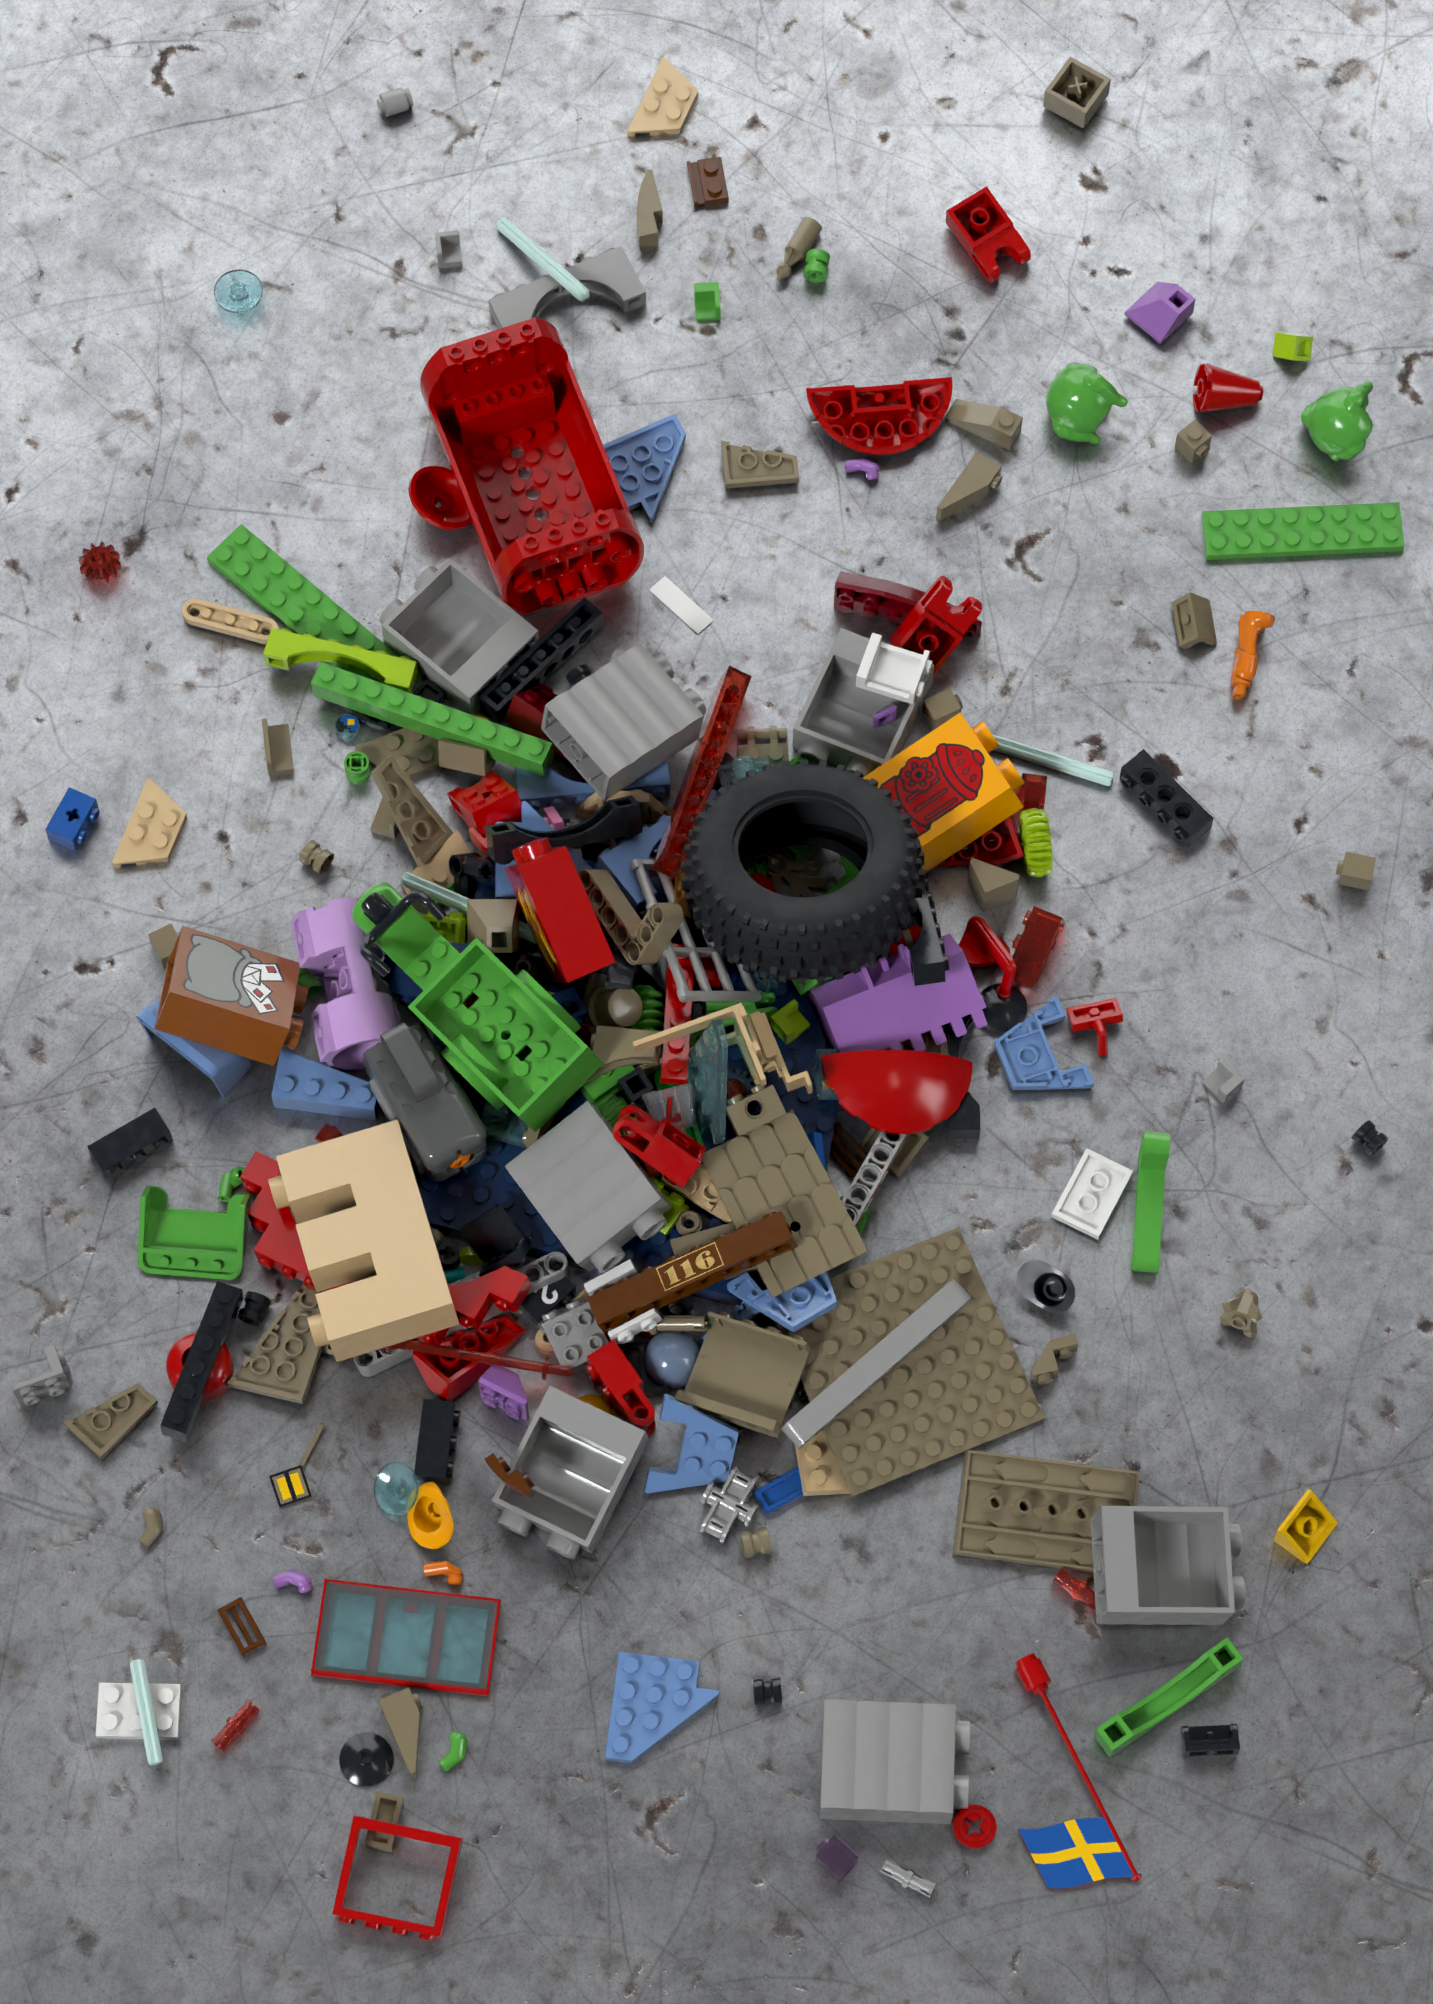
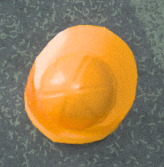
M434 1482L423 1483L414 1489L407 1508L409 1532L412 1538L422 1547L427 1549L443 1547L450 1541L454 1530L449 1502Z

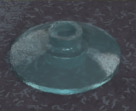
M242 269L226 272L217 280L214 287L216 302L222 309L231 313H245L252 310L259 304L263 295V288L259 278L252 272ZM237 294H243L241 297H235Z
M391 1462L386 1464L378 1472L374 1482V1497L377 1505L383 1512L393 1516L403 1515L414 1506L419 1490L416 1474L405 1463Z

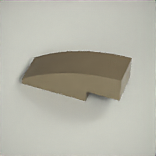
M652 169L647 170L638 195L637 236L640 248L659 245L656 224L663 223V210Z

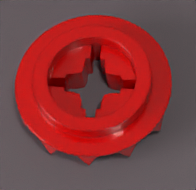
M968 1805V1809H960L954 1818V1835L960 1844L970 1849L983 1848L991 1843L996 1834L997 1824L994 1815L990 1810L981 1805ZM983 1819L979 1827L981 1833L974 1831L972 1834L967 1835L970 1828L968 1821L976 1823Z

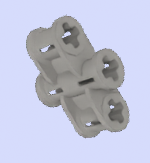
M735 1465L722 1490L715 1487V1483L710 1482L700 1503L704 1505L708 1503L712 1505V1508L705 1517L700 1532L703 1534L707 1532L720 1539V1543L724 1544L737 1519L744 1522V1526L749 1527L759 1506L756 1504L752 1506L747 1501L753 1494L760 1477L756 1475L753 1477L741 1471L740 1467Z

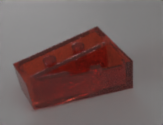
M1036 906L1033 907L1032 911L1027 910L1022 922L1026 926L1022 935L1017 934L1012 948L1015 949L1012 958L1017 967L1014 983L1033 991L1035 990L1047 964L1046 961L1051 949L1053 950L1055 947V940L1059 930L1063 929L1066 923L1062 917Z

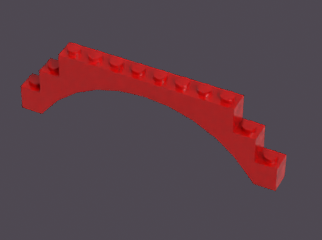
M255 1151L240 1178L244 1189L248 1193L257 1196L247 1215L251 1226L263 1232L262 1237L254 1248L258 1263L267 1269L276 1268L286 1278L291 1280L297 1278L303 1281L306 1287L316 1290L305 1261L296 1229L297 1223L292 1216L289 1206L281 1209L276 1208L268 1179L281 1175L278 1162ZM504 1266L472 1281L450 1285L448 1288L459 1324L466 1328L472 1326L478 1329L492 1303L502 1311L507 1312L510 1310L517 1313L531 1288L528 1276ZM449 1328L418 1338L428 1344L432 1341L440 1345Z

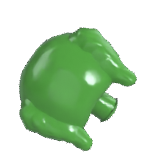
M1077 362L1069 363L1064 369L1057 372L1055 378L1051 381L1046 396L1047 411L1052 419V428L1058 437L1069 441L1089 442L1097 445L1101 439L1094 431L1107 416L1112 405L1125 407L1128 403L1126 397L1119 394L1109 381L1098 374L1095 367Z
M1367 381L1355 387L1343 386L1328 391L1315 402L1306 406L1301 413V421L1308 428L1312 441L1320 451L1328 454L1334 461L1352 459L1361 453L1365 447L1366 439L1371 434L1373 428L1372 420L1366 412V407L1369 404L1368 394L1373 389L1372 382Z

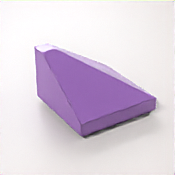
M888 704L873 714V728L876 729L897 719L896 705Z

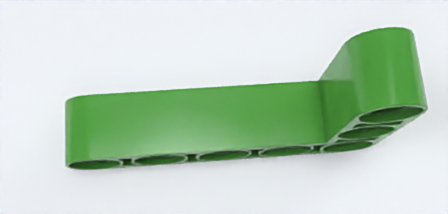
M1144 1131L1138 1158L1132 1271L1158 1273L1164 1181L1170 1150V1133Z

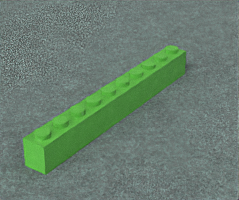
M323 662L320 663L311 681L315 697L437 740L443 738L486 748V756L488 758L542 777L546 776L555 757L551 742Z

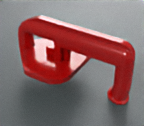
M973 916L968 920L958 945L963 950L970 966L982 967L994 963L1000 966L1004 975L1001 985L997 987L996 991L1000 997L1008 998L1011 995L1017 971L1015 962L1010 956V948L1001 937L994 934L984 919Z

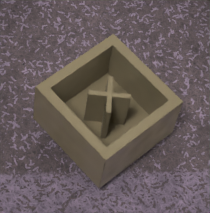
M1069 57L1045 90L1043 107L1084 129L1109 95L1111 79L1078 60Z

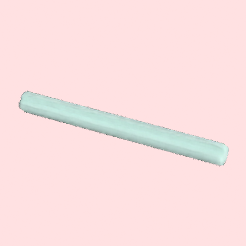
M502 217L496 222L497 229L575 298L584 302L590 297L589 289L507 218Z
M993 735L1000 745L994 751L1102 785L1110 786L1113 781L1114 773Z
M405 872L401 878L402 886L413 891H423L431 899L467 914V899L469 898L412 873ZM519 920V937L536 944L528 924Z

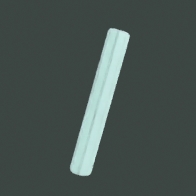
M137 1659L130 1662L147 1761L149 1765H158L163 1762L146 1665L143 1659Z

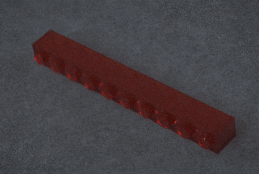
M730 665L716 686L699 739L696 742L651 867L673 879L681 870V862L687 860V856L684 853V845L690 844L688 839L689 831L696 826L694 821L700 812H704V806L711 793L752 677Z

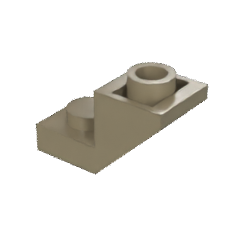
M1076 1334L1049 1341L1031 1371V1384L1038 1382L1040 1385L1051 1383L1054 1381V1378H1057L1059 1369L1055 1357L1058 1356L1059 1359L1071 1357L1074 1355V1352H1077L1078 1341Z

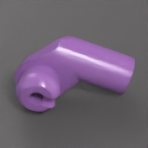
M865 458L845 461L846 473L865 471L868 480L879 477L878 470L880 468L878 464Z
M296 1569L273 1576L276 1588L293 1584L298 1586L299 1592L307 1593L313 1587L311 1577Z

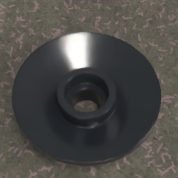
M519 947V951L506 953L502 958V963L515 976L520 972L519 967L526 965L528 967L526 972L540 986L544 987L546 985L549 973L539 951L529 947Z
M366 1732L351 1737L344 1744L340 1752L339 1764L343 1775L351 1783L362 1787H370L381 1783L389 1776L394 1764V1755L390 1744L383 1737L375 1733ZM364 1753L371 1755V1759L367 1762L361 1760V1756Z

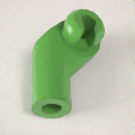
M238 1166L222 1176L218 1195L219 1201L229 1202L232 1190L243 1183L240 1176L245 1168Z
M454 1731L450 1734V1753L438 1761L445 1772L466 1757L468 1741L466 1736L459 1731Z

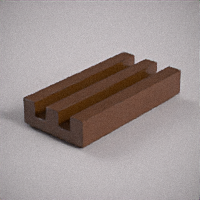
M836 1122L833 1129V1141L856 1168L853 1169L833 1145L831 1147V1155L850 1177L854 1178L866 1159L867 1153L840 1122ZM837 1131L863 1159L861 1163L836 1136L835 1133Z
M242 1597L217 1609L243 1658L248 1653L256 1651L257 1648L267 1645ZM239 1605L258 1641L253 1642L235 1609L236 1606ZM229 1610L249 1645L245 1648L225 1613Z

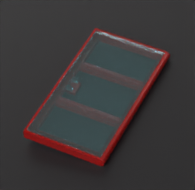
M324 1579L311 1676L489 1696L501 1599Z

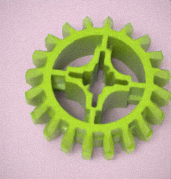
M1037 808L1022 811L1019 819V829L1024 851L1022 859L1025 872L1029 877L1049 875L1052 871L1053 858L1047 814L1044 809Z

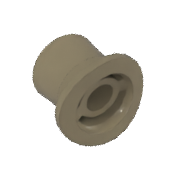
M604 984L596 987L591 992L587 1003V1014L591 1025L595 1029L597 1026L623 1028L624 1026H631L639 1020L643 1005L640 996L633 989L605 987Z

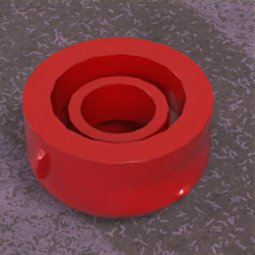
M197 1332L187 1334L178 1339L168 1353L166 1371L173 1389L176 1387ZM223 1343L212 1369L202 1402L217 1398L229 1387L227 1382L234 1374V1364L225 1343Z

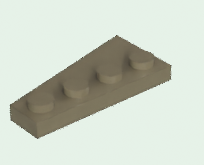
M388 756L371 772V775L419 867L430 859L453 832L394 758Z

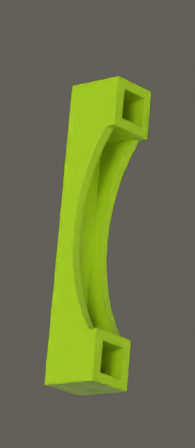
M271 628L263 652L264 662L267 666L289 671L290 666L306 662L339 663L359 669L385 685L411 694L418 674L417 661H413V659L407 656L395 657L380 650L375 652L365 650L359 645H343L333 639L326 641L318 639L311 634L300 635L286 628Z

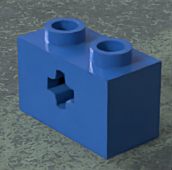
M69 787L45 829L48 839L76 851L79 844L85 842L90 824L95 823L98 819L100 810L97 800Z

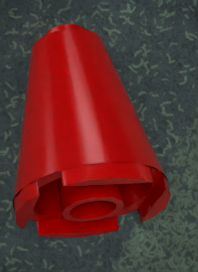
M1208 363L1200 364L1196 371L1193 386H1197V394H1193V404L1197 412L1253 406L1263 398V386H1260L1258 380Z

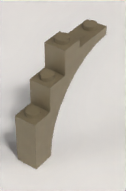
M597 1026L596 1034L593 1033L591 1036L590 1046L603 1064L582 1086L599 1075L617 1068L636 1064H659L662 1044L635 1053L632 1043L656 1034L658 1031ZM562 1106L536 1132L529 1126L528 1129L524 1130L523 1144H525L526 1148L548 1132Z

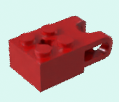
M987 186L946 210V224L989 283L999 279L1000 270L996 263L998 257L1004 255L1011 256L1018 264H1024L1031 260L1029 247Z
M945 576L938 577L888 639L891 645L923 655L925 650L930 651L929 660H932L934 664L933 675L961 642L965 632L982 611V602L974 597H968L958 606L947 605V600L953 591V585L951 580Z
M490 770L486 776H481L482 779L477 784L468 788L458 787L447 793L455 812L466 822L469 828L473 826L483 838H486L485 826L495 825L496 822H517L521 820V800L516 789L493 770Z
M627 1105L620 1110L617 1122L613 1128V1137L618 1143L641 1158L642 1163L647 1168L658 1170L664 1175L663 1177L667 1182L675 1186L678 1184L682 1188L701 1164L706 1149L664 1118L659 1122L635 1105ZM627 1114H634V1115L636 1116L637 1120L634 1119V1118H632V1117H630V1116H626V1115H627ZM620 1129H621L623 1132H625L628 1136L622 1135L621 1132H620Z
M613 1339L587 1356L588 1366L586 1370L589 1374L586 1376L594 1388H600L603 1394L601 1398L609 1410L614 1408L621 1420L640 1429L649 1426L646 1433L648 1438H650L656 1430L655 1410L644 1394L643 1381Z

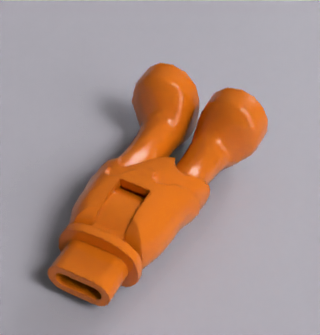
M1246 611L1245 615H1240L1238 624L1239 648H1235L1234 651L1235 659L1230 680L1231 687L1233 688L1232 698L1234 699L1244 698L1246 690L1251 688L1250 680L1254 679L1258 665V634L1263 633L1265 628L1272 627L1275 617L1269 613Z

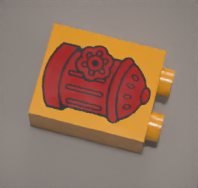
M961 712L863 777L865 780L873 778L878 781L879 789L887 788L892 793L891 799L893 801L898 800L902 804V814H909L911 818L910 823L912 828L916 827L921 849L924 852V865L921 869H925V873L1024 807L1014 793V790L1025 784L1009 758L998 765L994 763L988 753L1000 745L984 721L971 728Z

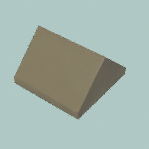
M971 858L968 884L982 912L1016 899L1019 874Z

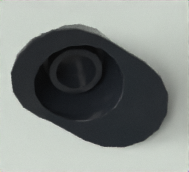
M1031 1260L1024 1263L1018 1270L1016 1286L1019 1292L1043 1310L1050 1313H1062L1073 1304L1075 1287L1072 1280L1052 1265L1041 1260Z

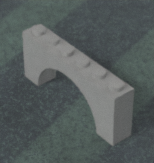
M622 246L609 248L600 255L587 257L573 266L563 267L589 289V292L610 298L620 306L624 313L646 304V291ZM543 275L529 284H521L514 290L496 294L492 299H489V310L498 329L522 321L537 318L540 312L552 301L571 293L550 275Z

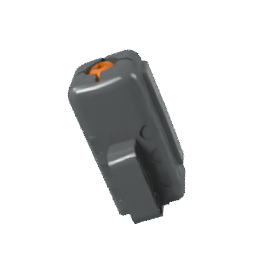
M402 1023L380 1034L381 1041L367 1049L363 1054L366 1072L371 1079L369 1081L370 1088L388 1121L398 1119L408 1155L418 1172L425 1174L431 1181L441 1182L483 1160L487 1154L486 1129L446 1059L440 1054L439 1047L435 1045L424 1024L417 1023L407 1027L405 1023Z

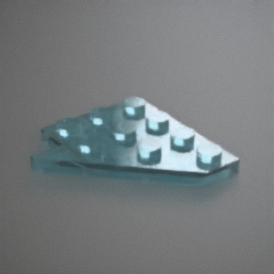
M722 1019L711 1020L689 1053L688 1096L689 1100L694 1104V1117L697 1126L700 1127L701 1134L711 1133L714 1144L725 1142L728 1041Z

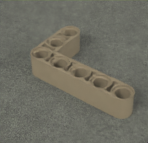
M581 870L578 875L594 913L627 962L632 965L655 964L683 921L681 906L676 903L653 904L643 920H641L607 870Z

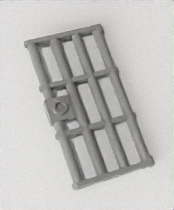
M634 859L630 862L633 873H636L644 895L647 912L653 904L664 903H657L645 870H657L668 902L674 903L675 889L668 871H678L681 867V862L684 860ZM683 916V921L678 930L685 947H673L670 941L663 952V956L667 958L675 980L679 1000L681 1002L759 1001L762 997L756 989L751 973L743 971L742 964H736L746 991H735L723 958H728V955L718 954L714 950L715 943H708L706 939L707 947H696L685 916ZM702 928L701 931H702V934H703V937H704L705 931H704L703 928ZM677 957H689L701 991H689ZM700 957L712 958L723 991H712Z

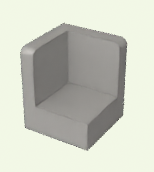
M459 231L435 233L439 269L463 266Z
M1222 1058L1218 1062L1217 1069L1203 1081V1085L1221 1103L1225 1104L1242 1088L1244 1078Z

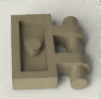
M753 726L737 730V740L747 739V745H737L738 762L747 771L752 769L754 772L762 771L763 765L770 764L772 768L782 766V761L789 760L788 743H778V738H787V728L769 726L766 729H754ZM770 738V744H755V739Z

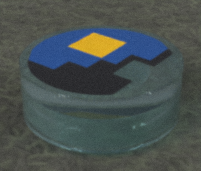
M352 714L339 716L335 721L336 734L343 740L356 738L360 733L358 718Z

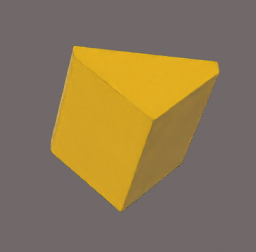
M1307 1489L1278 1528L1273 1541L1302 1562L1308 1564L1338 1522L1313 1491Z

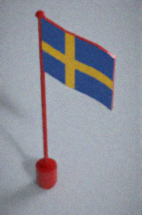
M1035 1653L1022 1657L1015 1662L1017 1666L1016 1672L1028 1694L1041 1695L1103 1816L1074 1819L1038 1829H1018L1047 1888L1067 1889L1114 1878L1132 1877L1133 1881H1139L1141 1873H1137L1045 1693L1049 1689L1048 1684L1052 1681L1041 1659L1037 1658Z

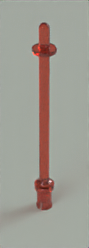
M412 1340L381 1348L385 1349L387 1353L401 1349L542 1373V1380H546L547 1374L570 1377L573 1374L571 1367L550 1364V1357L548 1356L545 1357L544 1362Z

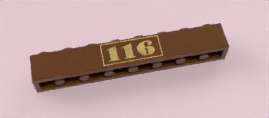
M781 1211L770 1212L757 1222L743 1224L738 1230L730 1234H721L710 1243L696 1245L683 1255L669 1257L663 1264L647 1267L636 1276L622 1278L616 1285L609 1288H600L593 1295L587 1297L597 1325L606 1333L653 1308L658 1310L798 1246Z

